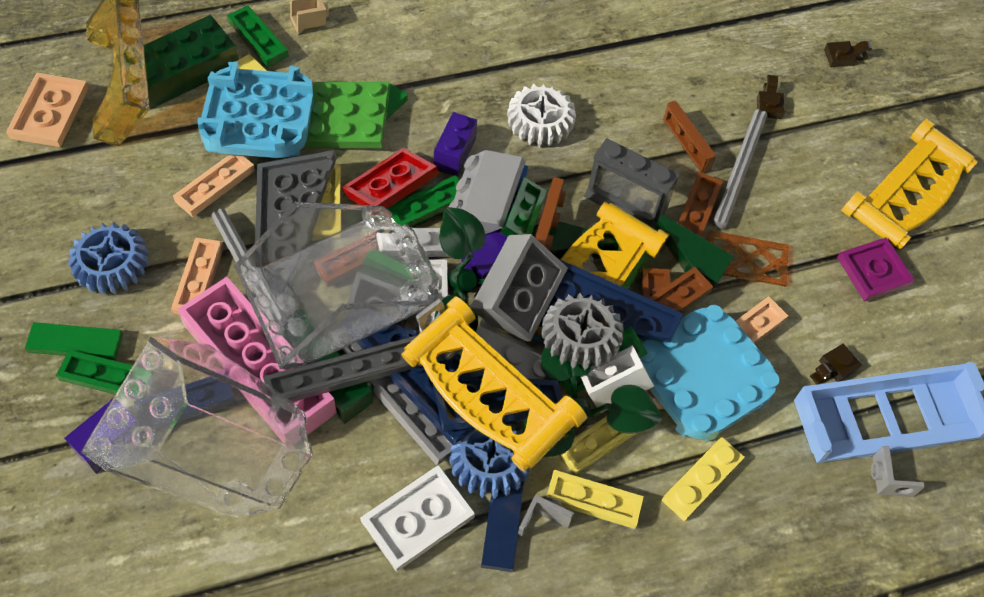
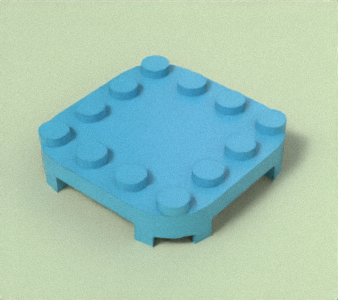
M228 62L229 67L221 69L217 73L211 71L208 76L209 88L201 118L198 117L199 133L206 151L271 158H293L300 155V150L307 141L314 103L312 79L300 73V68L290 66L289 73L239 69L238 62Z
M710 305L708 308L695 310L682 317L671 343L654 340L643 342L648 354L640 357L654 385L649 390L677 424L675 430L682 437L687 435L694 439H705L706 442L716 439L721 432L758 408L762 409L773 396L776 386L779 384V376L768 359L735 320L717 305Z

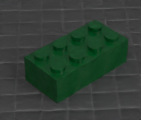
M208 15L119 56L126 77L150 110L207 83L211 71L217 73L219 70L229 67L228 62L239 60L236 45L212 15Z

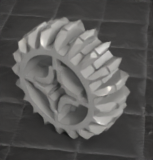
M579 293L577 298L574 299L568 294L565 301L558 299L555 306L550 305L547 314L543 318L542 338L545 339V348L551 349L552 357L560 356L561 364L566 361L571 362L572 369L577 364H581L584 370L589 367V364H592L597 369L601 362L608 364L611 356L615 357L619 346L622 345L624 328L623 324L620 323V314L614 313L613 305L604 306V298L600 301H595L593 295L589 298H583L581 293ZM582 327H585L583 335L581 336L580 332L582 331Z

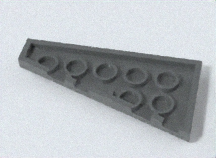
M335 150L257 164L254 264L277 305L284 304L338 157ZM253 296L254 305L257 308H260L255 297Z

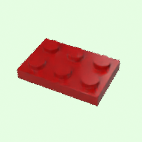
M402 148L344 185L342 189L346 197L377 216L439 174L436 165Z

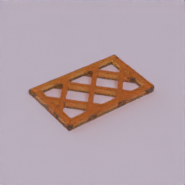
M709 230L707 241L714 244V239L725 240L729 245L722 249L727 252L733 248L742 257V259L734 264L730 262L723 274L724 276L783 287L787 286L788 244ZM739 244L752 245L757 250L747 255ZM767 249L782 251V255L779 259L775 260ZM760 253L770 263L762 269L752 260V258ZM747 263L755 273L739 272L737 267ZM775 268L780 274V279L767 277L765 273Z

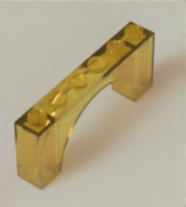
M102 0L86 22L87 41L108 49L114 47V63L109 86L102 104L92 118L93 137L95 140L118 147L150 110L139 0Z

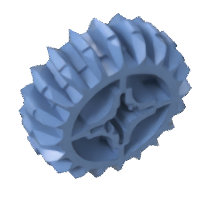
M102 222L99 229L91 226V232L88 234L81 232L82 240H73L75 248L69 249L71 258L68 259V264L74 279H77L79 285L83 288L87 287L92 293L98 290L103 295L108 290H111L116 295L117 288L120 287L127 290V284L130 282L137 284L138 279L136 276H144V268L148 267L149 262L147 259L149 251L145 247L144 239L139 236L135 229L130 230L126 224L119 227L115 222L110 227H107ZM119 246L126 247L130 249V251H124V249L119 248ZM88 265L95 266V268H99V271H95L88 268Z
M512 422L507 425L512 427V432L514 434H522L521 429L513 431ZM474 429L454 446L451 445L450 448L452 451L450 456L452 474L454 477H459L460 487L468 485L470 494L480 490V496L483 498L486 492H492L493 498L496 499L498 491L501 490L503 494L508 496L510 494V487L518 491L521 482H525L528 479V472L531 469L528 468L523 472L513 463L511 457L514 455V451L512 449L503 448L501 444L490 439L477 429ZM494 451V458H491L490 464L488 465V458L491 457L492 452Z

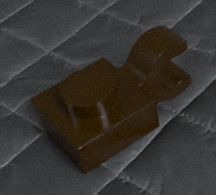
M850 41L826 43L824 48L830 67L853 66L856 60L868 59L866 51L872 50L870 41H861L855 46H851Z
M767 75V83H764L763 91H759L757 95V109L765 111L768 115L767 118L782 119L785 114L784 93H777L778 76Z
M843 343L820 358L819 362L821 365L815 369L816 372L811 374L810 377L816 385L821 384L831 376L836 382H839L856 372L862 364Z

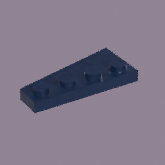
M461 374L458 378L461 384H467L469 392L476 393L480 390L482 379L471 378V375ZM528 379L555 405L563 398L558 380ZM433 384L443 432L473 427L445 401ZM507 389L484 394L481 396L480 402L484 405H489V410L492 413H500L503 409ZM529 410L505 415L502 422L527 419Z

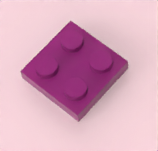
M887 237L842 251L837 257L864 302L910 287L915 281Z

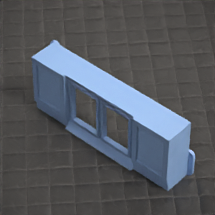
M972 362L803 386L794 399L811 452L814 454L817 463L857 457H871L882 446H889L891 454L984 438V399L981 395V392L984 390V382L977 366ZM913 391L928 431L901 434L886 394ZM875 396L890 436L863 440L848 400Z

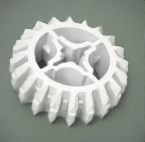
M533 83L531 89L524 86L522 92L517 91L514 98H511L507 111L508 124L512 128L513 135L519 134L520 141L527 139L529 145L536 142L539 147L542 143H546L550 147L553 141L559 144L562 138L567 139L569 132H572L574 128L576 111L570 96H564L563 89L555 91L554 85L551 88H546L544 83L541 87H537Z

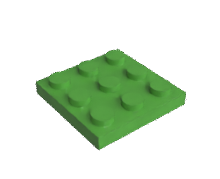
M389 81L314 82V103L305 148H382L390 95Z

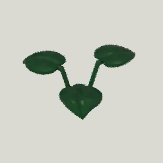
M448 207L443 210V220L439 233L440 245L447 256L453 259H465L460 265H456V269L450 271L447 276L448 286L460 297L454 294L444 297L441 301L445 309L446 304L455 296L467 304L468 298L462 291H470L476 284H483L485 280L477 278L472 270L464 269L473 258L472 251L481 249L485 244L483 225L473 214L463 209ZM438 311L435 312L434 319L437 317ZM473 311L475 315V320H473L468 326L476 332L478 327V314H476Z
M544 348L541 355L543 372L548 378L558 380V382H565L570 379V398L577 402L587 415V419L578 428L586 424L588 417L594 418L596 414L606 409H610L607 415L608 425L621 433L634 434L644 432L661 422L662 415L651 396L644 389L636 385L618 387L611 395V403H605L593 410L590 409V405L585 399L577 397L576 377L588 375L592 364H589L586 370H584L581 364H577L572 369L571 362L566 361L561 364L560 356L552 357L551 349ZM528 417L524 423L522 434L525 432ZM573 426L542 458H553L566 453L574 442L573 428L576 427Z

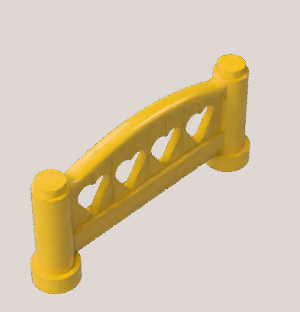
M928 118L920 124L910 137L917 145L868 197L858 190L841 210L849 218L854 216L882 239L887 237L890 244L900 250L911 238L907 233L932 218L951 197L962 172L964 171L968 174L978 162L974 159L975 156L934 128L935 123ZM930 160L945 163L949 169L944 170V175H938ZM917 175L933 178L936 184H932L930 190H925ZM903 190L918 192L922 195L923 199H918L917 205H911ZM889 205L904 207L909 211V214L903 216V221H899L894 217Z
M604 202L596 215L600 218V221L581 235L566 251L561 260L583 269V264L589 262V255L593 253L598 254L607 272L590 273L622 286L642 255L647 253L655 258L668 239L669 234L661 229L656 231L616 205ZM605 233H612L622 251L600 250L597 244L604 240L603 235ZM538 326L535 331V334H537L541 338L542 327Z
M455 296L446 304V310L404 348L405 351L401 355L410 366L415 367L417 364H421L441 396L466 422L490 439L512 449L514 455L511 457V460L520 470L525 472L528 468L531 469L573 426L578 428L587 419V415L572 398L564 396L555 405L468 326L475 320V315L463 300ZM463 349L457 371L448 372L445 369V364L437 362V357L440 354ZM485 369L480 390L476 393L469 392L467 384H461L458 381L461 374ZM507 389L503 409L500 413H492L489 410V405H484L480 402V398L484 394ZM529 410L526 429L523 434H514L512 427L502 422L505 415Z

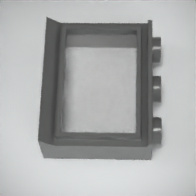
M606 138L593 157L594 163L590 181L584 197L601 206L604 202L612 203L643 223L655 228L661 214L665 215L679 174Z

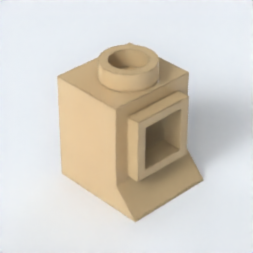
M290 0V19L298 35L305 29L326 25V17H329V9L326 2L322 0Z

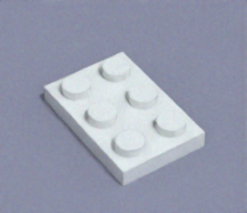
M437 465L360 517V519L395 571L398 572L475 517V513L439 465Z

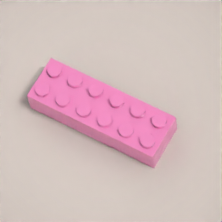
M225 277L177 309L185 328L221 371L225 372L226 377L287 449H290L337 414L335 400L329 392L271 408L263 376L304 366V364L228 277Z

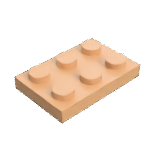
M36 73L6 131L9 139L61 148L89 89L87 82Z

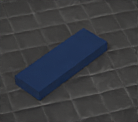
M521 482L518 491L510 487V494L508 496L499 490L498 496L494 499L491 492L481 568L513 572L524 482Z

